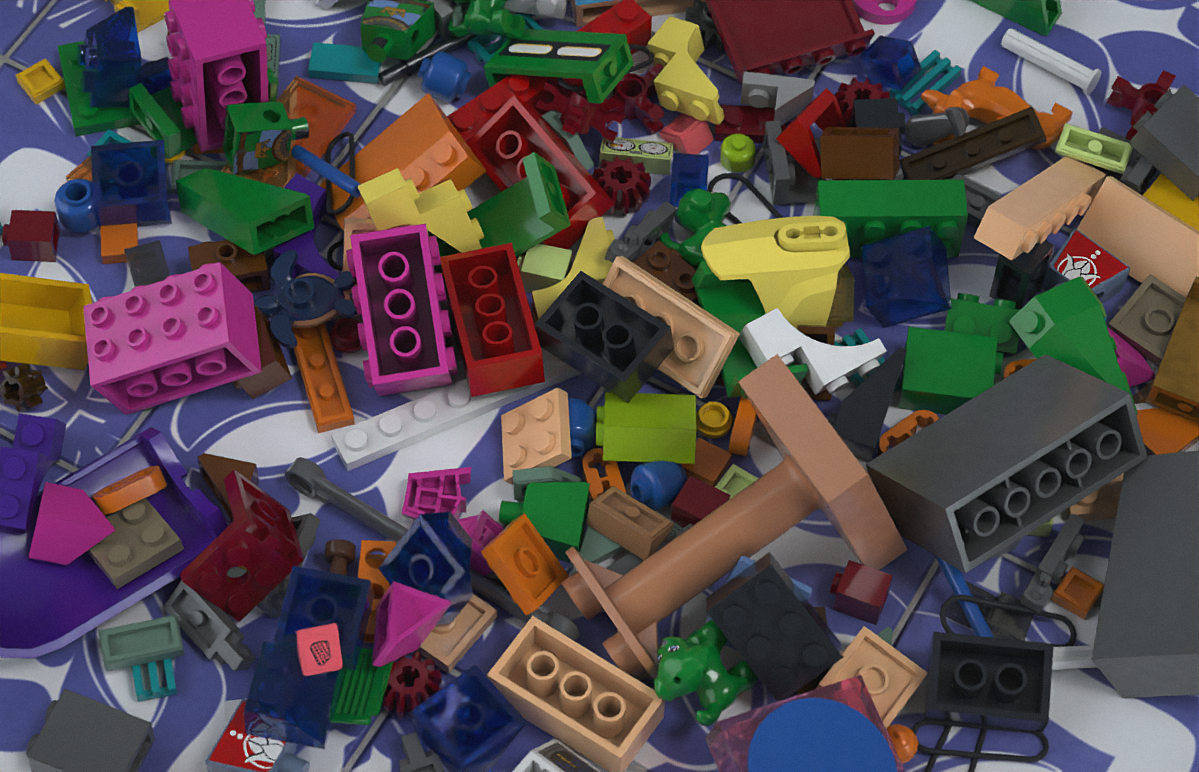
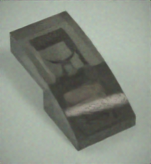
M160 240L124 249L134 287L150 285L163 281L170 276Z
M966 581L973 597L1027 607L1019 603L1020 600L1003 591L994 596ZM959 602L951 603L947 608L946 617L971 628ZM977 604L994 637L1025 640L1034 615Z

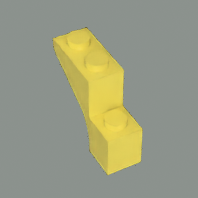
M669 16L647 43L649 51L654 56L653 67L658 63L664 67L654 80L660 106L670 111H678L693 116L701 121L705 120L719 125L724 119V113L718 104V89L696 64L698 58L705 50L699 25Z
M396 168L357 186L378 231L387 230L399 225L426 224L428 231L460 252L482 249L479 240L485 238L477 219L470 220L467 211L473 209L465 190L457 191L451 179L418 193L412 179L404 180L399 169Z
M603 217L593 218L588 222L572 268L564 280L551 287L532 291L534 323L540 319L580 271L603 284L613 264L604 258L608 247L615 239L613 231L606 230Z

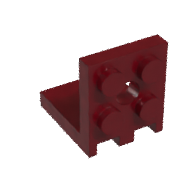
M234 469L224 479L234 521L180 575L184 584L240 622L304 560L290 510ZM243 566L247 568V571L240 577H230L227 575V572L233 567Z

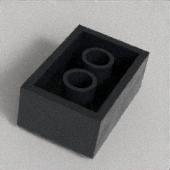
M583 271L576 275L535 323L541 348L627 403L632 400L674 349L671 326Z
M770 552L706 598V612L778 703L784 701L843 658L841 642Z
M934 631L929 649L924 719L1043 732L1049 722L1054 644Z

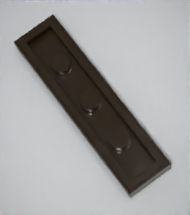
M1031 106L964 133L960 137H954L902 158L899 162L907 180H951L956 174L964 175L1046 142V135Z

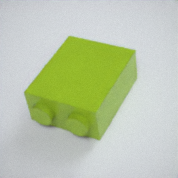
M605 392V406H597L596 446H603L604 461H668L695 464L697 430L696 395L637 393L627 403L615 394Z

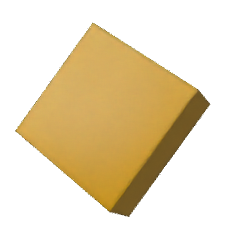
M46 58L16 74L18 84L35 104L66 88L64 80Z

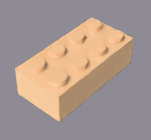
M534 616L530 618L487 674V692L489 697L609 772H624L664 718L665 700L659 699L655 690Z

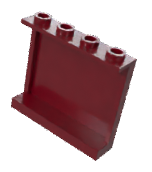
M705 0L740 85L743 83L744 71L770 75L784 72L785 75H791L799 72L807 65L814 63L817 66L826 65L836 57L846 54L849 57L857 56L867 50L875 34L873 29L864 31L852 0Z

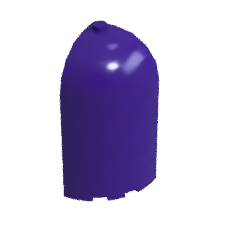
M150 427L54 484L82 489L95 503L93 495L100 489L142 469L159 466L167 485L162 490L146 497V499L181 539L184 550L119 589H116L87 551L67 566L30 559L28 556L43 493L42 490L36 497L29 530L0 526L1 658L33 659L66 646L180 577V573L228 527L220 509L209 501L199 488L192 491L182 479L187 476V472L175 456L161 431Z

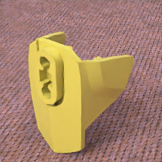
M830 216L785 217L714 228L705 237L701 245V251L708 267L720 280L749 279L760 298L765 313L767 314L778 308L785 319L796 329L797 325L826 326L836 291L838 271L850 257L845 223Z

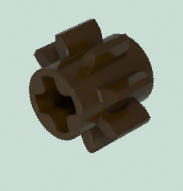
M24 363L3 371L6 379L0 385V393L5 404L16 405L17 412H21L43 403L40 396L48 387L41 370H30L29 364Z

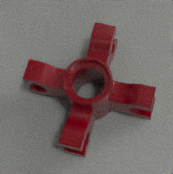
M658 63L643 77L635 73L626 74L612 90L615 95L610 99L604 100L600 105V109L623 113L626 115L624 119L627 120L639 118L645 128L652 135L663 128L664 124L659 119L664 116V111L658 105L652 103L648 97L657 94L654 80L664 67ZM608 121L607 126L609 127L614 121Z
M1163 70L1156 83L1144 84L1140 90L1132 86L1128 80L1119 76L1116 78L1111 88L1113 92L1109 96L1107 103L1114 107H1126L1132 110L1131 127L1126 134V139L1131 140L1138 131L1133 126L1147 111L1152 115L1158 111L1154 105L1168 90L1171 92L1170 87L1176 75Z
M549 79L546 81L543 89L551 91L554 95V100L547 101L540 97L536 107L543 110L561 112L562 130L572 135H575L576 132L588 134L590 128L593 127L605 139L614 142L618 133L610 130L607 122L613 120L622 124L626 116L625 114L618 111H605L600 109L601 104L589 103L586 91H572L571 94H568L556 82Z

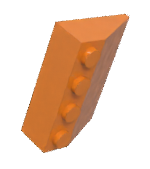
M429 93L355 155V180L363 184L398 168L404 180L412 179L418 193L449 179L452 180L457 191L466 189L486 172V169ZM349 160L339 168L340 171L350 176ZM326 180L320 184V187L325 190ZM331 182L332 210H336L345 204L350 194ZM362 196L354 198L352 204L344 212L334 215L343 231L345 218L371 219Z

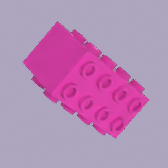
M169 0V11L164 12L166 26L171 34L166 36L170 55L173 57L168 59L171 76L175 80L170 82L171 93L175 103L181 101L183 105L181 117L186 129L192 128L201 152L223 147L227 105L269 102L268 59L265 41L267 34L262 18H256L254 15V0Z
M426 224L350 235L352 249L346 250L349 272H351L352 278H357L358 286L352 287V295L355 309H357L358 315L362 314L363 323L357 324L360 345L363 347V351H368L369 360L363 361L366 383H368L369 388H375L380 397L453 384L451 375L458 374L454 348L447 347L446 338H453L448 310H441L440 302L447 301L442 273L435 274L434 266L441 265L436 236L429 237Z
M221 262L202 265L197 270L171 275L163 281L137 286L129 292L103 297L95 303L83 306L90 386L125 415L262 372L253 294Z

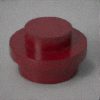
M345 317L335 323L330 332V340L336 350L342 353H354L363 348L360 345L357 324L361 323L360 321L352 317Z

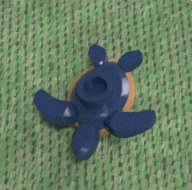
M288 250L283 252L271 267V279L279 294L277 296H261L254 301V306L257 305L267 318L273 317L270 322V330L273 338L279 344L288 348L296 347L298 342L293 334L292 327H315L326 323L338 314L347 318L357 315L355 306L350 301L351 297L347 291L355 285L357 279L352 278L351 272H343L336 280L317 273H307L293 279V270L298 260V254L295 250Z

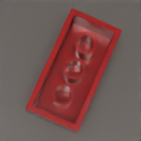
M515 95L467 142L469 148L486 169L488 176L501 191L527 177L522 159L533 152L554 165L571 225L544 240L543 242L546 245L568 250L584 235L588 222L591 219L602 217L615 204L544 121L536 109Z
M512 243L440 257L447 303L471 397L545 382L542 351Z

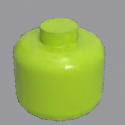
M733 134L725 138L721 144L720 151L722 166L733 173H742L752 168L755 163L756 154L754 141L744 134Z

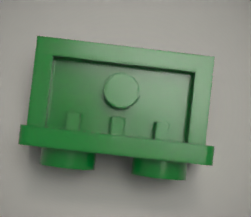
M958 293L957 299L950 298L948 300L944 331L998 337V352L1016 354L1019 335L1009 322L1020 311L1015 309L1016 302L994 299L993 305L979 303L980 296Z

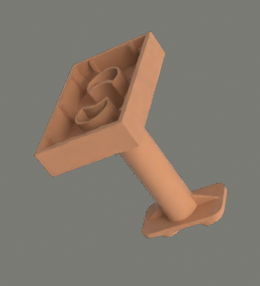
M778 354L742 378L738 383L782 455L783 461L624 575L585 560L574 546L566 551L567 556L577 571L562 581L561 584L588 621L601 611H606L619 631L602 644L618 668L633 678H636L644 671H647L653 679L657 677L659 663L657 624L731 572L741 556L752 557L817 510H821L858 561L865 566L880 570L908 550L868 473Z

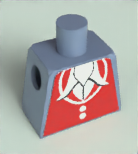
M1075 228L1050 262L1041 286L1044 291H1048L1080 276L1085 279L1103 304L1123 290L1131 267Z
M244 698L240 701L205 761L208 772H308L310 762L294 755L297 743L292 729Z

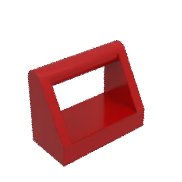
M827 88L811 101L776 138L796 161L815 178L821 176V155L819 154L810 126L815 123L823 132L827 127H846L837 98Z

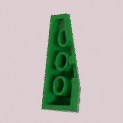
M1079 276L1033 297L1009 320L1025 345L1037 359L1046 354L1130 393L1136 416L1138 415L1126 375L1121 371L1114 351L1117 349L1114 337H1110L1104 318L1107 315L1104 306L1083 277Z

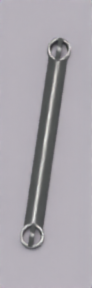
M299 457L285 472L288 482L301 494L308 497L320 496L521 621L527 623L534 616L575 642L579 638L580 632L576 624L568 617L556 612L546 614L539 609L526 616L519 605L511 599L507 589L326 479L323 469L316 463Z

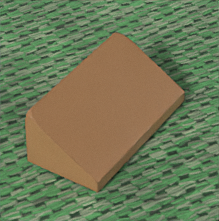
M612 486L590 503L587 516L588 526L643 560L655 553L674 527L672 521L615 486Z

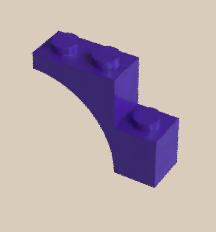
M296 173L284 188L310 196L314 229L277 245L273 249L274 261L283 252L295 250L298 254V260L294 266L293 279L303 274L317 273L336 280L340 273L325 262L314 244L318 225L327 212L326 190Z
M19 413L13 448L0 447V526L29 530L34 504L43 478L54 462L60 461L66 423L53 418Z

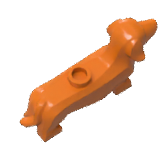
M982 66L979 71L978 80L963 83L958 89H954L950 95L932 89L924 91L921 95V99L933 110V114L945 112V109L949 107H960L968 112L969 118L971 117L984 124L992 123L1031 107L1029 103L1014 91L1006 87L995 86L999 74L985 66ZM1057 103L1052 107L1051 112L1053 114L1037 111L1033 107L1046 135V142L1031 148L1044 150L1052 146L1060 139L1065 123L1068 124L1071 120L1073 111Z

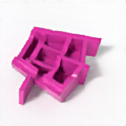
M471 467L408 474L402 516L417 521V535L422 537V532L418 529H422L424 524L434 526L459 519L461 512L466 513V497H461L460 484L471 483Z

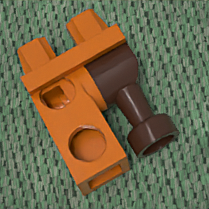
M330 540L326 542L324 558L330 563L328 578L320 583L319 596L317 598L319 624L322 626L337 623L339 641L344 640L345 625L360 626L359 641L374 643L377 604L393 583L397 570V543L395 541L361 540L358 579H347V565L354 562L356 546L347 540ZM375 551H380V552H383V553L386 554V555L370 554V553L375 552Z

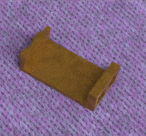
M1196 276L1145 402L1199 423V277Z

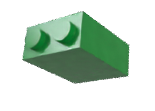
M908 326L904 348L907 349L903 361L898 409L928 410L933 413L947 415L996 385L994 384V375L1001 374L1003 353L996 352L998 337Z

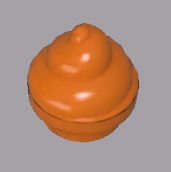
M899 724L890 725L882 734L892 750L896 764H903L914 758L918 749V740L911 729Z

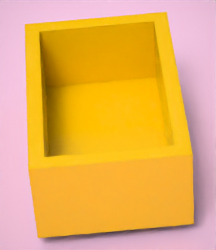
M0 273V361L84 370L88 364L83 306L93 303L89 284Z

